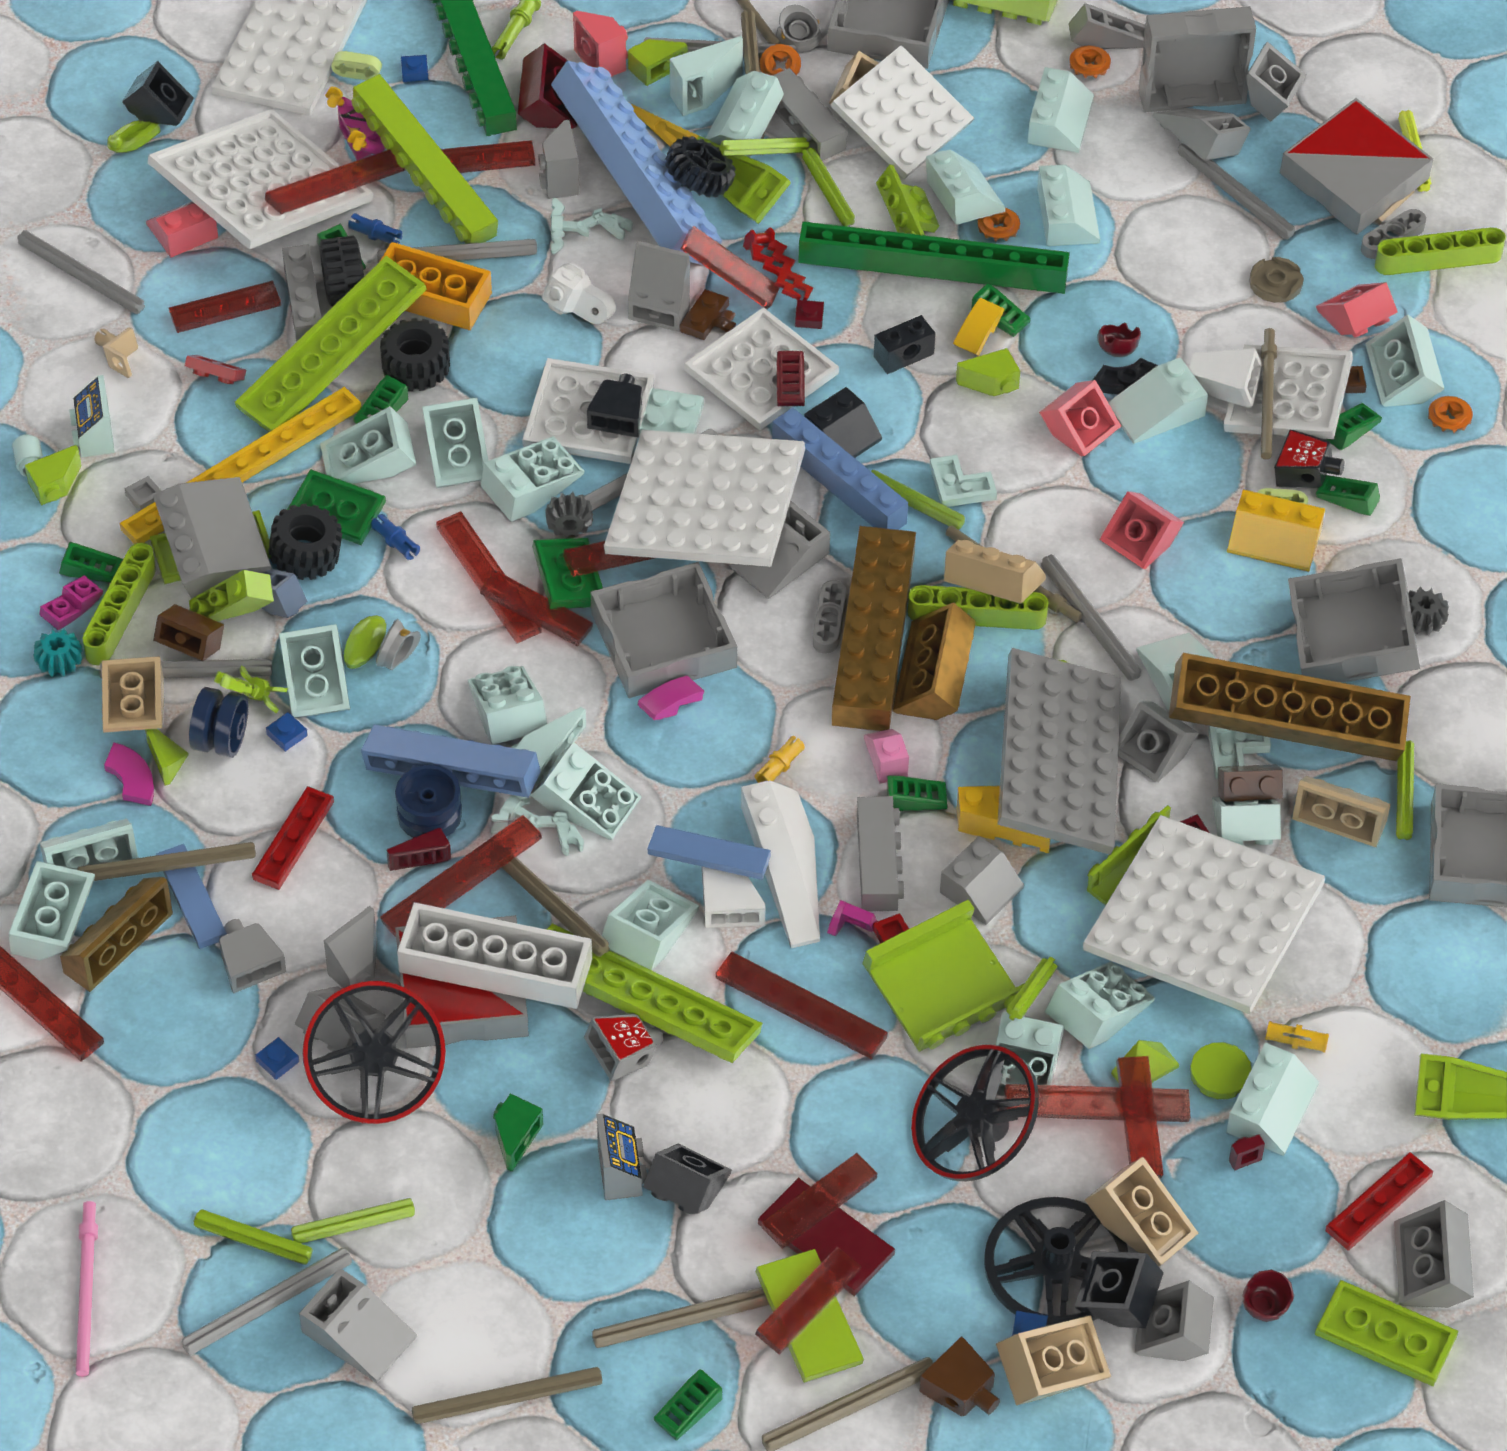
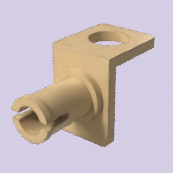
M128 327L117 336L106 329H100L102 333L98 331L94 340L97 345L103 347L109 367L130 378L132 373L127 357L138 349L133 329Z

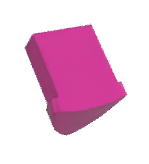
M840 900L827 933L836 936L845 922L873 933V923L877 922L874 913Z

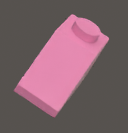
M889 729L864 735L879 784L887 782V776L908 777L909 755L900 733Z

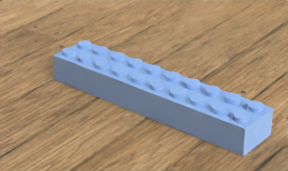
M566 61L551 83V86L659 246L689 253L690 262L706 265L722 243V240L716 232V227L704 215V210L693 199L692 192L685 186L682 187L681 183L673 179L674 176L668 173V168L665 166L666 155L657 146V141L650 136L644 122L637 117L633 111V106L626 101L622 95V90L615 85L608 70L603 67L588 66L583 62Z

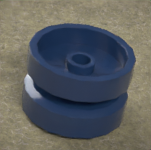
M209 687L201 689L194 704L190 720V747L193 750L207 753L214 747L218 755L231 758L236 756L241 747L247 726V696L229 692L224 697L219 689Z
M427 764L410 769L398 780L395 790L397 817L400 827L407 835L415 838L441 827L447 837L456 830L462 817L461 790L458 779L451 771L441 766Z

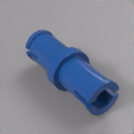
M354 213L351 218L356 221L349 220L348 222L349 229L363 233L374 241L379 239L389 244L391 242L399 244L400 242L395 240V237L402 239L401 230L386 226L378 219L371 220Z
M384 514L377 516L382 523L374 518L371 527L385 538V543L389 547L396 548L407 560L414 559L409 553L410 551L415 556L419 554L420 546L406 535V531L401 526H395Z

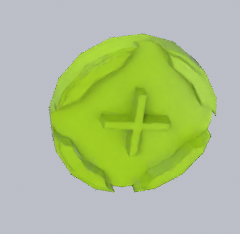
M1225 1042L1210 1043L1201 1047L1194 1054L1190 1065V1075L1193 1084L1200 1088L1201 1093L1214 1099H1231L1236 1097L1241 1092L1252 1070L1251 1061L1245 1052L1237 1046Z

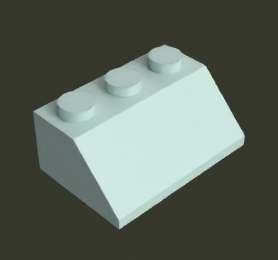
M1044 68L1029 121L1028 144L1079 153L1094 94L1070 71Z
M752 71L737 78L705 139L721 145L723 140L761 139L784 95L778 78L758 71Z
M952 150L939 151L926 156L927 183L956 225L1005 212V206L976 164Z
M1067 165L1039 166L1037 190L1047 246L1100 243L1090 181Z
M1408 314L1365 343L1383 406L1423 404L1444 390L1428 328Z
M127 818L40 842L44 863L75 870L80 866L138 858L133 828Z
M36 861L9 932L11 954L42 960L68 951L95 879V874Z
M1265 1042L1230 1112L1226 1133L1238 1138H1250L1260 1134L1265 1143V1149L1284 1156L1319 1085V1081L1293 1053Z

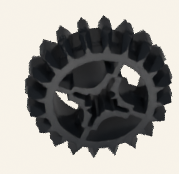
M683 136L682 139H677L669 148L665 158V166L668 168V173L674 176L673 179L679 181L682 187H687L690 192H697L699 196L704 194L710 198L711 196L718 197L719 195H724L732 185L736 175V168L732 165L733 161L727 158V156H723L721 151H719V147L713 146L711 142H705L702 138L697 140L694 136L690 138Z

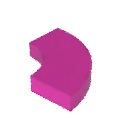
M114 742L104 764L105 771L114 774L122 782L123 800L151 806L154 798V783L148 764L134 750Z

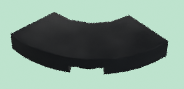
M1140 358L1134 364L1124 367L1103 365L1093 380H1096L1102 393L1120 394L1158 365L1143 358Z

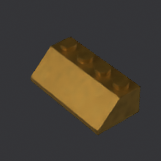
M955 603L946 605L911 622L892 710L896 714L938 720L958 711L976 621Z
M164 877L143 878L136 886L130 887L125 896L116 905L110 906L101 919L94 925L92 924L87 927L83 935L74 944H70L68 951L62 953L60 959L63 973L91 992L173 914L167 879Z

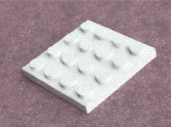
M899 46L831 104V107L888 164L894 165L896 172L903 179L907 178L926 162V156L938 152L974 120V117L902 46Z
M764 307L684 363V370L759 431L794 407L777 406L776 361L778 351L804 352L805 398L839 374L838 365ZM783 392V394H799V392Z
M1244 344L1243 349H1256L1263 366L1261 345ZM1277 347V358L1274 360L1272 435L1287 436L1289 430H1295L1322 439H1334L1353 361L1352 351ZM1263 370L1253 407L1246 408L1229 402L1223 424L1224 432L1261 434Z
M547 358L522 439L523 447L554 436L570 455L631 464L638 438L587 429V408L604 380L618 381L621 374H630L635 378L634 384L642 387L641 427L650 392L654 386V375Z

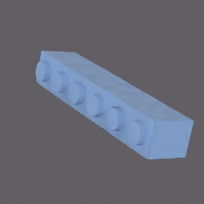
M792 407L772 422V439L804 441L805 453L800 467L871 526L899 530L907 524L908 502Z
M373 725L361 749L366 770L402 776L405 772L417 766L437 765L451 771L458 779L459 786L529 798L541 773L537 754L533 751L450 738L443 735L426 734L419 731L397 729L390 726Z

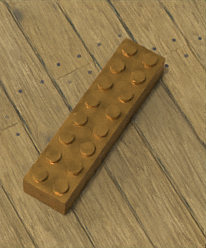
M867 526L859 527L832 704V726L875 731L890 729L915 555L916 532Z
M1183 652L1175 664L1168 718L1396 761L1405 751L1411 696Z

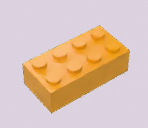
M391 242L381 260L388 256L425 283L427 289L405 311L471 331L492 294L491 271Z

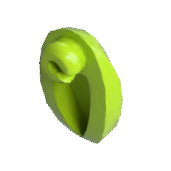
M140 120L133 121L121 127L113 135H110L107 139V147L116 153L136 150L161 132L159 123Z
M368 616L362 619L350 632L344 649V661L349 669H355L366 664L380 649L386 635L387 626L384 618L381 616Z

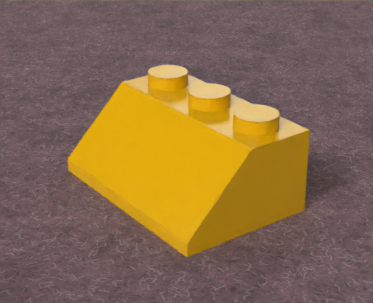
M1243 489L1236 510L1227 552L1309 572L1321 534L1325 508Z

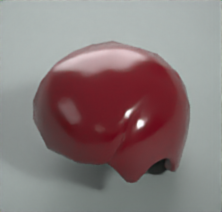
M1125 322L1119 326L1103 325L1098 331L1097 341L1102 350L1113 357H1126L1132 354L1138 347L1141 331L1139 327L1131 331Z
M1275 1270L1259 1271L1253 1275L1245 1286L1242 1302L1245 1310L1253 1318L1265 1322L1277 1320L1287 1312L1293 1302L1292 1284L1284 1274Z

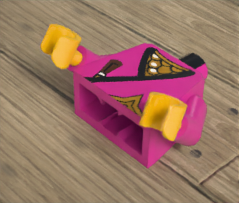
M333 86L330 87L325 94L326 98H328L327 104L331 108L338 106L339 128L356 160L371 154L380 155L386 148L383 146L379 135L375 131L370 130L366 119L361 113H357L354 110L351 100L343 97L340 89Z

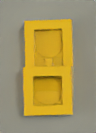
M979 298L961 326L953 344L979 356L990 332L994 333L1005 309L983 298Z

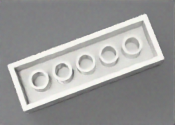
M414 902L397 951L399 972L577 1009L592 962V939Z

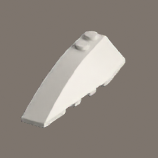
M770 780L742 786L741 809L755 847L771 850V857L765 871V876L790 947L792 949L820 942L815 840L798 791Z

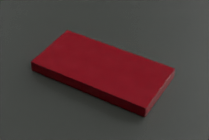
M799 1177L758 1218V1225L797 1254L815 1249L826 1275L853 1296L895 1255V1248Z

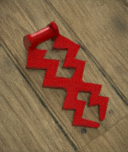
M771 227L764 233L758 234L754 230H750L745 235L743 247L746 250H751L752 260L762 262V269L778 276L774 285L783 288L782 294L800 300L801 295L793 290L797 288L805 291L803 300L807 301L814 287L803 283L806 277L791 271L796 260L783 255L788 246L775 240V231ZM767 248L766 250L773 251L774 253L769 257L762 254V250ZM774 261H777V262L783 264V266H782V268H781V267L772 265V263H773ZM785 279L792 281L793 284L785 281Z

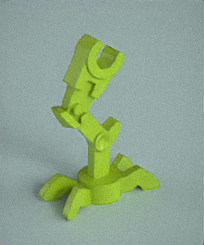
M242 665L239 671L241 676L247 681L234 678L221 671L217 672L214 682L230 691L243 693L250 699L264 701L265 705L276 714L279 709L271 702L268 696L270 692H287L288 688L270 687L267 680L250 676Z

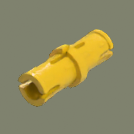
M791 736L778 751H774L769 755L770 759L755 773L756 781L758 783L765 780L774 781L782 772H786L790 768V763L805 749L803 742L799 738L796 739L795 736Z
M1269 1021L1265 1040L1290 1044L1293 1049H1298L1299 1046L1325 1053L1329 1034L1302 1029L1303 1025L1296 1024V1027ZM1283 1033L1311 1038V1041L1284 1036Z

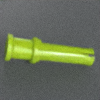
M519 0L520 2L517 7L511 10L510 21L494 46H492L494 55L497 50H500L495 58L504 59L507 52L523 27L530 25L533 13L540 9V0Z

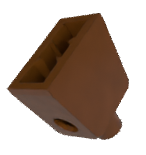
M962 1336L921 1375L919 1391L960 1416H966L976 1405L986 1414L990 1415L1000 1403V1399L990 1392L994 1386L995 1374L993 1370Z

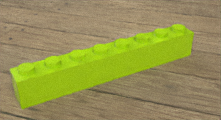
M378 74L354 86L353 99L351 100L354 110L363 115L370 130L375 131L379 135L383 146L387 150L390 149L395 155L398 165L401 168H405L410 174L414 185L420 186L425 193L427 201L431 205L436 206L440 211L443 221L447 224L449 223L455 230L458 240L465 244L482 243L496 237L498 228L497 218L385 79Z

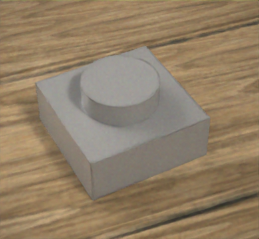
M149 476L124 488L126 497L138 511L154 503L153 494L161 491Z

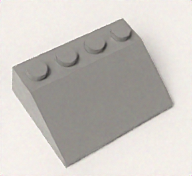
M240 477L182 483L153 494L180 578L191 599L242 570L263 573L272 569Z

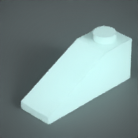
M580 707L530 732L522 738L519 744L512 746L515 749H526L536 752L541 770L535 783L536 786H538L558 756L575 742L586 728V709Z

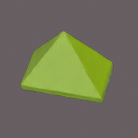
M145 729L147 744L164 786L169 785L189 753L158 729Z
M1138 1040L1114 1067L1111 1074L1130 1096L1179 1068V1063L1161 1042Z

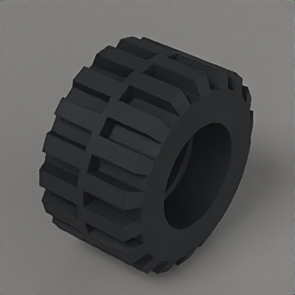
M354 235L323 239L319 245L325 292L331 307L339 302L364 277L360 248Z
M411 318V321L404 319L398 325L394 323L390 326V330H386L383 333V338L380 341V352L384 376L388 375L408 387V391H413L414 389L423 391L425 387H435L436 382L441 383L444 380V376L448 375L450 367L449 340L443 328H439L438 324L434 322L430 324L429 320L422 319V321H418L417 318Z
M301 504L300 507L291 505L289 510L283 509L280 511L279 516H275L271 526L268 551L269 555H271V562L277 564L279 571L293 573L301 580H304V577H309L312 580L316 579L317 575L323 577L327 575V571L331 572L334 569L335 564L339 560L342 527L337 523L338 519L334 515H329L330 511L326 509L320 510L317 505L310 507L307 504ZM298 540H306L312 543H303Z

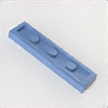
M656 825L647 848L648 855L763 880L771 857V850L659 825Z
M181 844L156 853V856L185 852L187 849L185 844ZM196 867L163 871L198 948L201 949L218 943L219 939L227 935Z

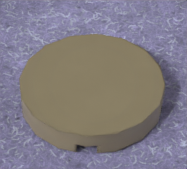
M1272 257V260H1259L1252 267L1249 282L1250 288L1255 295L1263 300L1277 303L1287 302L1299 295L1303 287L1304 278L1300 272L1301 269L1294 262L1281 257Z

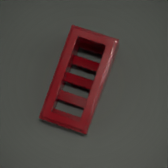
M778 351L776 361L777 406H805L804 352ZM783 392H799V394H783Z
M441 827L386 850L390 871L451 860L450 843Z

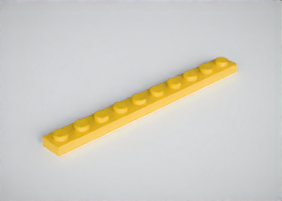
M344 386L186 483L240 477L243 483L357 413L362 407L361 402ZM155 502L120 523L121 531L134 544L145 543L150 540V536L158 535L164 531Z

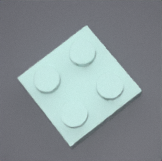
M652 388L640 427V434L642 430L696 434L704 405V396Z

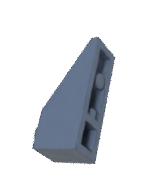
M274 569L263 572L270 575L274 601L262 607V609L269 614L285 618L296 615L299 609L308 602L296 575Z

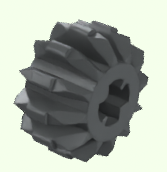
M573 492L570 495L561 493L559 498L551 497V502L547 504L545 509L548 529L553 530L555 535L564 534L565 538L569 535L578 537L579 532L587 533L588 527L592 525V506L590 501L584 498V495L575 496Z
M1419 587L1417 592L1410 590L1408 595L1416 634L1420 631H1425L1429 636L1432 630L1439 632L1442 625H1445V622L1448 620V601L1443 600L1442 593L1434 594L1432 588L1429 591H1424L1421 587Z

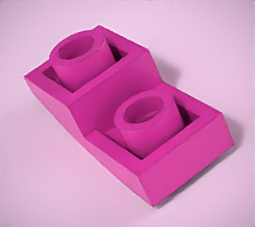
M84 575L63 586L61 596L40 606L39 615L57 630H60L90 609L103 595V590Z
M683 676L653 689L639 699L637 705L653 720H661L677 715L680 705L701 701L704 690L689 676Z

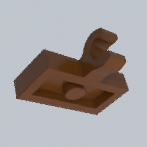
M705 289L681 322L680 332L705 340L714 326L725 332L732 330L736 323L731 321L736 314L726 310L729 306V297Z

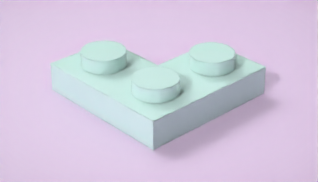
M957 455L930 459V469L941 504L952 507L997 500V490L991 471L963 475Z
M1209 726L1208 733L1215 779H1218V767L1245 766L1243 754L1270 753V737Z

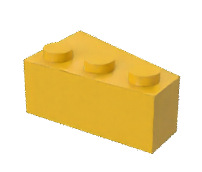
M1000 786L958 787L956 808L959 832L992 840L998 837L1013 841V845L1022 847V844L1039 847L1041 852L1049 853V838L997 825Z

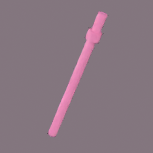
M92 1201L83 1203V1221L79 1225V1239L82 1241L76 1375L81 1377L89 1375L94 1241L98 1239V1225L95 1223L96 1203Z

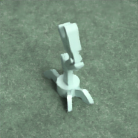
M557 198L552 199V208L554 209L551 213L552 254L557 253L564 246L562 237L565 236V233L563 231L578 232L580 235L588 237V229L600 224L604 229L621 240L625 236V230L623 229L629 232L632 231L633 222L614 213L612 215L602 212V208L594 210L592 216L583 221H563L562 213L565 210V206Z
M511 795L504 803L502 809H500V814L492 816L493 822H499L494 823L491 828V834L493 835L507 832L508 820L513 821L517 817L528 824L529 830L533 835H536L538 827H555L561 851L565 856L569 855V844H575L580 852L583 851L584 840L575 825H571L567 820L568 813L557 812L554 816L534 815L523 808L524 805H530V798Z

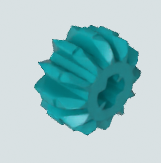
M52 628L49 635L41 633L40 640L35 641L34 661L42 673L48 671L51 677L56 673H60L64 677L67 670L75 672L76 665L81 664L82 644L77 640L75 633L68 634L65 628L56 633Z

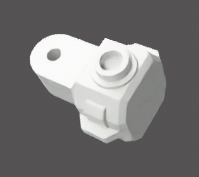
M573 262L563 264L554 271L542 294V300L549 305L551 310L560 315L573 312L592 324L603 323L616 310L614 299L606 292L592 285L590 277L584 273L583 268Z

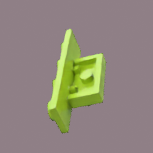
M889 164L879 177L876 185L897 232L925 235L923 231L935 233L940 225L925 191L918 186L902 184L894 165Z

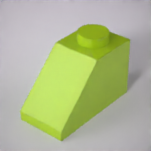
M647 39L628 50V69L648 86L670 74V58L688 53V45L685 42Z
M1008 348L958 362L956 382L960 386L991 396H997L1019 389L1020 369Z
M77 445L25 464L28 484L41 505L66 496L81 468Z

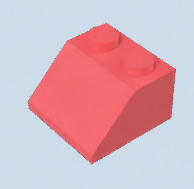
M582 11L573 12L574 50L583 62L588 66L605 68L609 71L611 77L626 71V59H628L626 40L628 36L625 28L619 26L613 17Z
M193 201L146 221L147 226L170 258L218 238L217 222Z
M1387 282L1358 284L1316 306L1317 311L1341 335L1352 334L1353 337L1366 334L1368 332L1367 328L1372 325L1380 326L1389 322V317L1398 313Z
M1096 380L1075 383L1039 412L1051 434L1081 457L1086 456L1121 427Z
M1127 491L1099 540L1141 568L1146 569L1171 546L1184 522L1143 494Z

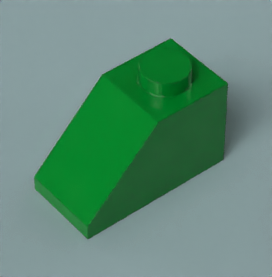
M510 1093L504 1103L500 1102L497 1105L493 1119H495L496 1136L506 1168L513 1171L543 1126V1109Z

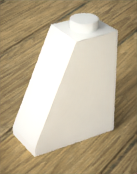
M1255 348L1193 353L1191 363L1187 367L1207 392L1208 396L1246 408L1253 407L1263 370Z
M702 867L705 928L765 925V902L749 877Z

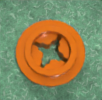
M772 45L761 55L760 70L762 73L773 76L784 71L782 68L774 70L776 67L774 59L779 62L786 61L785 68H790L796 76L800 72V56L789 45Z
M1090 45L1075 49L1069 59L1070 68L1074 69L1076 75L1083 74L1085 79L1087 76H1093L1096 79L1099 74L1105 75L1107 69H1110L1111 58L1104 49Z
M1005 208V212L980 218L977 223L979 232L984 233L986 239L993 237L995 242L999 238L1007 241L1010 236L1016 237L1017 231L1020 229L1018 215L1008 208ZM1000 223H1001V224L1003 223V227H1002V226H998L997 228L994 227V224H995V225H999Z
M1443 396L1435 399L1429 406L1428 419L1432 420L1433 427H1441L1442 432L1446 429L1451 430L1453 433L1458 429L1464 431L1467 425L1471 424L1473 417L1472 409L1467 402L1458 397ZM1447 410L1454 416V419H1449V416L1446 415Z

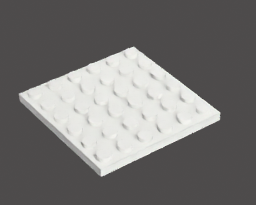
M272 109L149 154L148 164L249 250L369 203L373 198L371 190Z
M642 430L604 544L605 554L771 567L805 453V442Z
M1160 815L1083 942V950L1250 1014L1324 885L1325 876Z

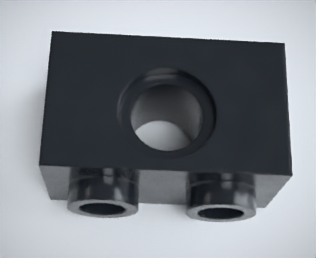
M922 315L874 335L873 357L887 374L934 355L935 331Z

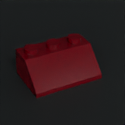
M545 43L523 58L518 115L536 128H557L564 120H569L571 129L577 127L576 121L551 86V83L568 60Z

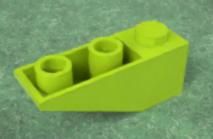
M242 570L190 599V610L215 621L255 612L274 601L270 575Z

